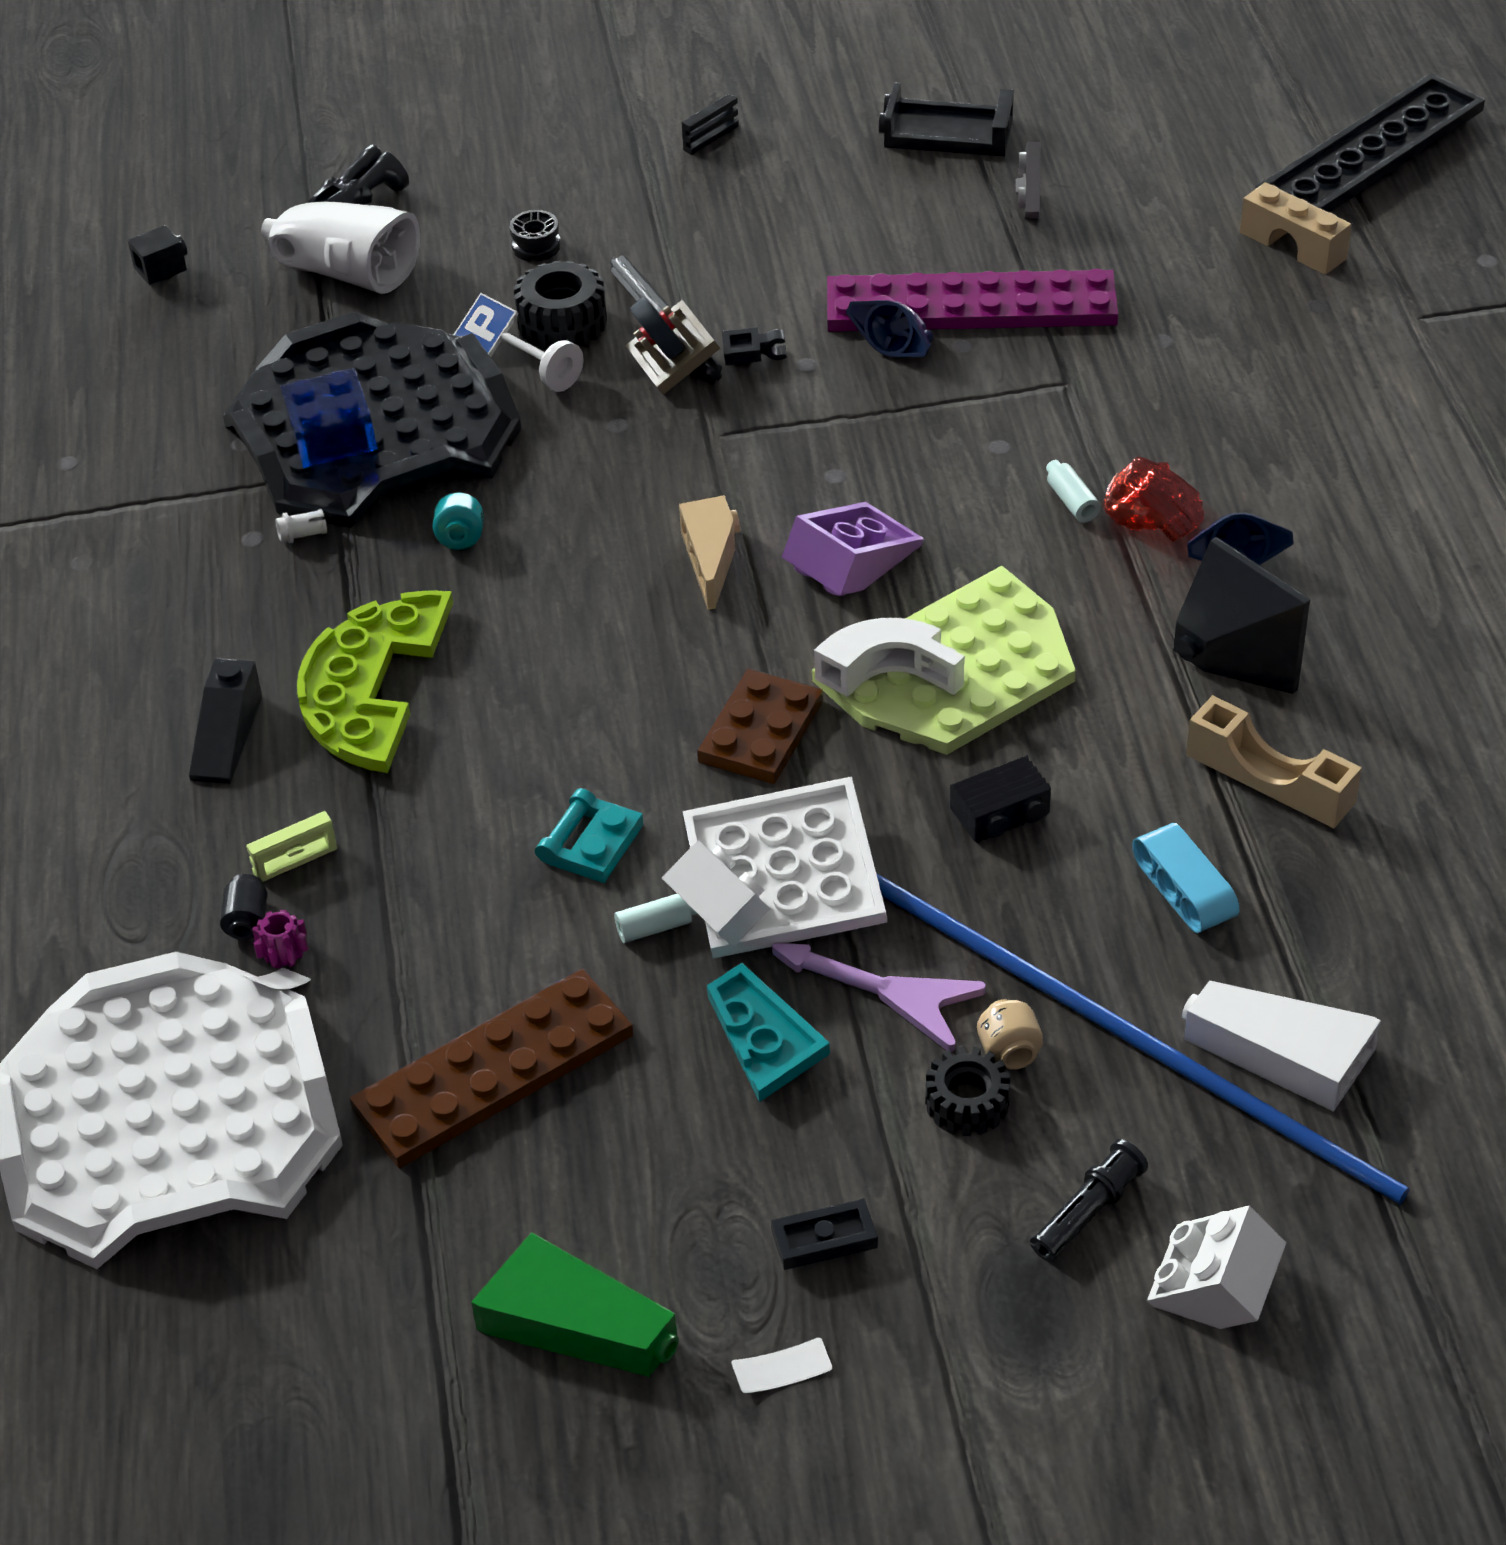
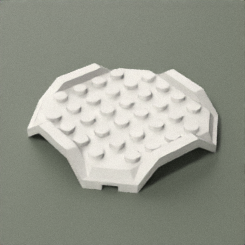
M172 952L85 974L45 1011L0 1063V1173L15 1231L42 1244L50 1241L65 1248L68 1256L98 1269L135 1236L145 1232L233 1209L287 1219L306 1195L305 1185L318 1169L324 1171L343 1146L305 996L288 989H273L244 978L242 976H257L226 963L180 952Z

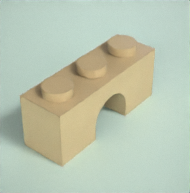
M1266 182L1243 198L1241 234L1266 246H1270L1288 232L1297 243V261L1325 275L1347 259L1351 223Z

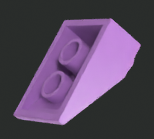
M862 502L796 516L782 558L794 565V569L798 573L812 577L823 584V588L828 593L836 596H845L846 594L866 589L922 546L924 538L869 503Z

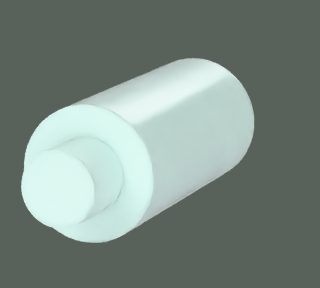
M1058 460L1049 462L1046 466V470L1049 473L1047 476L1049 485L1079 522L1085 523L1093 520L1101 510L1100 502L1069 464H1061Z
M678 894L615 912L614 918L622 942L627 943L692 922L691 915L697 914V912Z

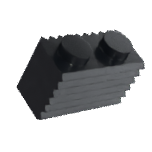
M1028 755L950 785V809L977 843L982 839L986 840L988 837H999L1012 827L1017 828L1019 824L1024 825L1026 822H1037L1050 812V784L1046 782L1045 777H1042L1041 772H1038L1033 762L1029 761Z

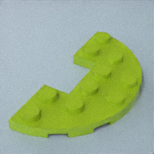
M432 590L401 593V600L379 605L376 600L348 612V620L334 629L326 628L316 638L302 660L298 672L297 695L302 717L308 730L325 749L340 759L358 767L388 773L409 720L410 708L407 702L376 699V696L394 653L433 657L453 606L452 591Z

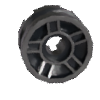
M529 210L516 215L510 221L512 250L515 251V256L529 262L531 260L530 257H538L539 261H543L555 256L560 250L559 225L556 216L543 210Z

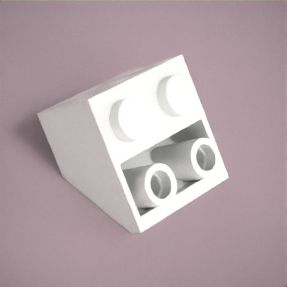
M1250 1205L1230 1211H1222L1215 1215L1192 1221H1184L1181 1224H1177L1171 1233L1170 1244L1161 1266L1155 1273V1281L1147 1301L1155 1308L1219 1329L1258 1321L1286 1242Z

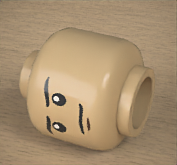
M1007 999L995 1001L981 1014L977 1022V1032L985 1054L988 1051L994 1053L995 1063L1002 1060L1007 1069H1020L1031 1064L1043 1045L1042 1031L1034 1011L1027 1003Z

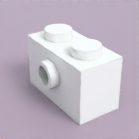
M698 839L662 879L723 939L734 947L771 908L759 898L765 890L746 872L738 878L730 870L736 864L732 858L718 845L710 851Z

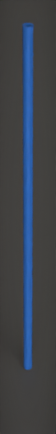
M876 873L882 897L1399 1205L1406 1199L1410 1190L1409 1187Z

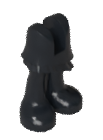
M371 144L361 150L357 160L340 178L331 177L329 180H324L321 188L310 198L308 203L341 202L360 205L369 204L372 202L373 196L371 190L376 186L384 183L391 190L402 191L409 186V176L400 161L388 151L382 154L376 145Z

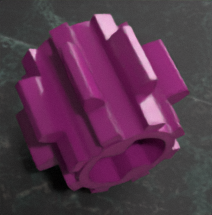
M280 909V912L272 913L270 911L265 913V918L259 920L257 927L252 929L255 939L253 944L256 957L258 959L264 957L267 964L271 962V966L280 969L281 966L289 965L291 967L295 965V961L298 958H302L304 951L309 949L304 920H297L294 914L290 916L287 910Z

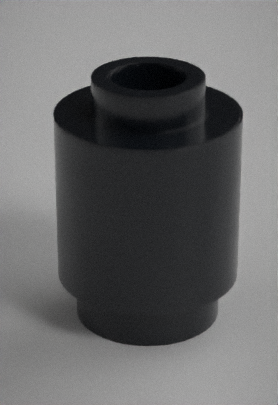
M239 874L234 876L224 888L220 927L224 933L234 939L248 940L254 938L253 927H257L258 921L265 918L268 892L259 877L251 874Z

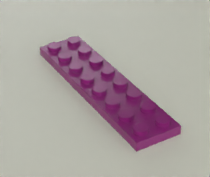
M1058 269L1054 271L1021 270L1018 272L984 271L982 273L948 272L940 274L911 273L894 275L879 273L875 275L842 274L839 276H827L828 332L859 331L846 313L849 303L853 301L876 300L897 301L908 306L923 320L926 325L925 330L1118 325V307L1113 270L1067 271Z

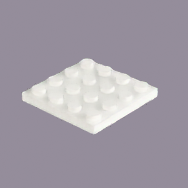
M852 776L683 811L690 848L698 839L710 851L718 845L736 862L730 870L738 878L746 872L765 890L759 898L771 908L734 947L705 921L713 959L772 947L774 943H791L887 923L886 910Z

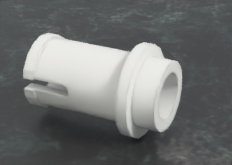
M318 509L317 511L292 516L283 513L281 518H276L279 540H287L290 544L293 543L295 538L321 533L326 534V520H322V517H324L323 510Z

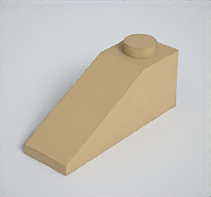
M725 495L679 504L681 534L708 610L716 608L735 552L734 533L740 532L736 509H729Z

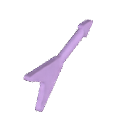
M774 943L772 945L773 955L795 972H801L804 968L877 994L885 1004L946 1051L950 1050V1052L955 1050L956 1041L939 1010L946 1005L985 994L986 985L982 981L895 976L883 978L812 953L809 945Z

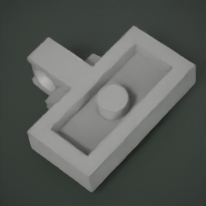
M1027 142L1026 152H1019V173H1022L1023 177L1016 179L1015 193L1018 196V208H1025V219H1039L1041 142Z

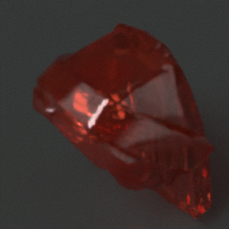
M1135 457L1129 465L1113 477L1103 503V509L1117 525L1136 531L1159 528L1172 542L1199 527L1204 520L1205 513L1202 509L1203 501L1199 498V492L1171 471L1168 462L1156 463L1143 457Z

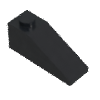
M215 658L203 690L189 770L190 781L231 784L262 699L255 661Z

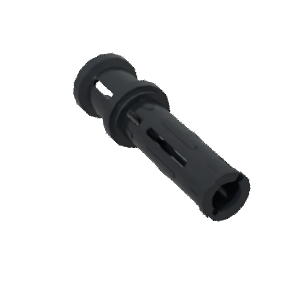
M1117 1139L1110 1146V1154L1099 1166L1092 1165L1086 1171L1084 1184L1076 1194L1030 1239L1034 1252L1045 1261L1053 1262L1106 1204L1117 1203L1123 1197V1188L1135 1176L1140 1177L1148 1170V1162L1144 1154L1131 1142Z

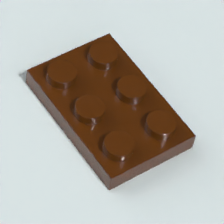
M747 668L698 748V762L775 784L823 703V689Z

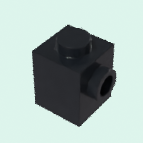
M166 225L128 239L134 269L148 285L168 280L174 275L187 271L184 258L188 254L186 244L180 235L175 236Z

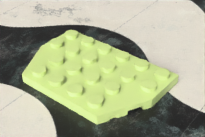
M1003 566L996 568L905 618L924 622L941 629V644L953 648L965 656L964 686L955 695L917 675L906 672H886L869 678L846 697L815 680V668L812 669V681L820 689H823L831 699L862 727L875 731L879 726L900 733L901 740L913 744H923L928 749L946 755L1075 682L1076 671L1054 608Z

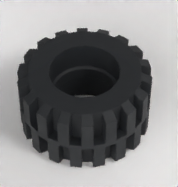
M554 261L550 264L537 265V268L526 271L525 276H520L517 280V285L514 286L515 307L519 313L517 316L518 330L521 337L527 339V343L532 346L539 345L540 349L547 350L552 344L564 340L578 346H586L591 343V340L599 338L601 331H604L606 328L607 313L604 281L602 277H599L596 270L589 269L585 264H575L572 261Z

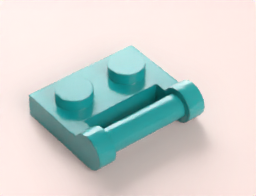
M579 788L569 799L570 807L549 837L542 838L535 848V854L538 859L548 865L605 883L643 827V813L597 799L589 790ZM583 816L592 818L571 850L563 848V845Z

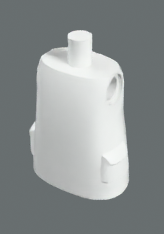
M311 202L289 208L278 219L266 218L261 228L263 238L269 241L271 255L281 265L326 275L380 294L393 291L405 281L414 268L419 254L420 229L417 218L413 213L396 210L391 207L341 202Z

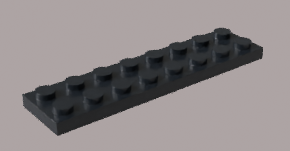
M1430 73L1258 184L1256 188L1266 182L1330 213L1481 113L1484 109L1485 99Z

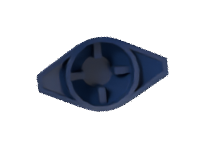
M890 300L853 301L849 303L846 311L847 315L866 341L876 351L891 357L927 356L931 346L930 343L933 340V334L930 330H925L926 325L923 320L908 306Z
M1249 513L1226 515L1213 522L1207 529L1202 530L1199 535L1187 543L1188 557L1202 561L1210 541L1217 537L1258 565L1294 545L1293 531Z

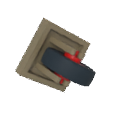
M645 297L638 300L630 308L632 314L642 327L633 333L636 337L625 346L663 395L721 349L683 300L671 309L667 305L659 313Z

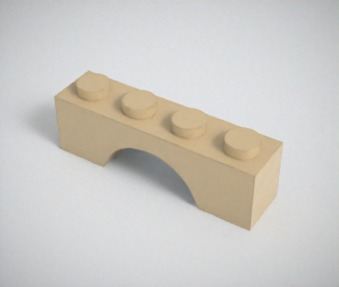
M1213 695L1190 719L1187 756L1332 828H1335L1356 804L1362 767L1325 749L1316 757L1307 760L1287 757L1274 750L1261 738L1248 712Z

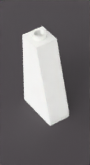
M1209 981L1199 995L1192 994L1182 1012V1019L1186 1020L1184 1040L1333 1112L1376 1050L1381 1020L1373 1016Z

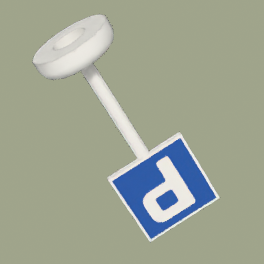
M480 293L453 335L465 336L473 333L490 357L502 340L541 360L539 365L540 380L547 388L556 392L565 391L575 383L582 371L584 362L583 352L578 345L567 340L558 341L544 352L507 333L519 313Z

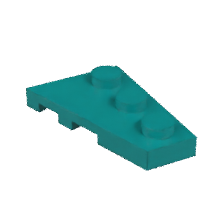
M740 963L707 985L708 999L759 1102L830 1055V1042L743 963Z

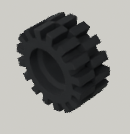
M965 1046L957 1047V1055L955 1056L952 1055L950 1050L943 1052L942 1061L935 1058L931 1062V1069H927L925 1104H927L929 1117L934 1115V1123L939 1127L947 1122V1132L952 1134L955 1133L958 1127L962 1128V1136H971L972 1128H976L978 1135L987 1133V1124L994 1130L1000 1125V1118L1005 1119L1009 1107L1010 1074L1009 1071L1005 1072L1006 1065L1004 1062L999 1060L995 1063V1054L990 1051L987 1052L985 1057H982L981 1048L973 1047L972 1054H965ZM961 1084H973L981 1087L986 1092L975 1098H961L951 1093L950 1089Z

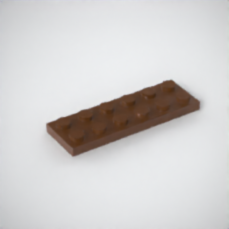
M582 968L349 1097L351 1107L394 1164L400 1169L634 1036L633 1025Z

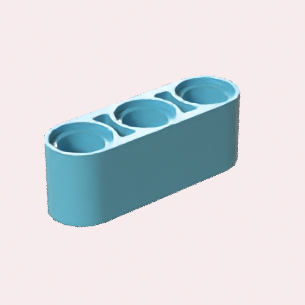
M1168 824L1133 840L1132 848L1138 865L1193 932H1202L1238 916L1239 903L1234 890L1178 824Z

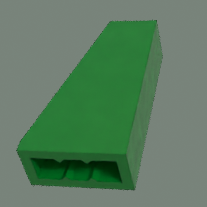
M532 1232L471 1301L476 1330L483 1334L650 1377L660 1363L665 1364L672 1358L679 1344L674 1312Z

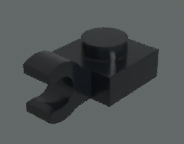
M758 327L722 331L725 366L762 361L761 354L766 355L772 360L787 358L786 345L774 346L775 344L785 343L784 330L775 329L761 334L758 333Z

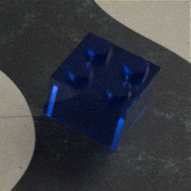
M355 368L335 371L331 374L306 380H297L280 386L289 425L303 468L378 449L371 414Z

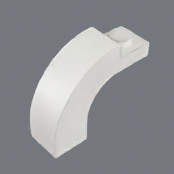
M878 618L858 622L832 634L814 649L815 680L846 697L869 678L886 672H906L917 675L953 695L964 686L965 656L953 648L941 644V629L916 620Z

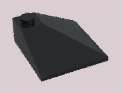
M1216 537L1208 545L1176 620L1173 651L1204 672L1293 694L1299 687L1310 599Z

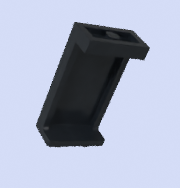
M894 82L891 94H885L884 113H880L879 133L884 134V148L1005 157L1013 121L1014 89H1000L997 105L903 99L901 98V83Z

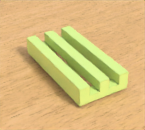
M326 811L246 845L247 851L251 855L249 859L253 866L252 872L263 882L337 849L332 820Z

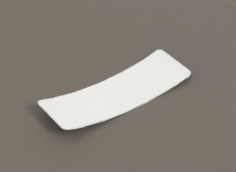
M280 968L275 972L259 977L242 976L273 989H291L311 980L285 968Z
M815 1338L778 1352L733 1360L731 1362L743 1393H753L787 1386L832 1370V1364L821 1338Z

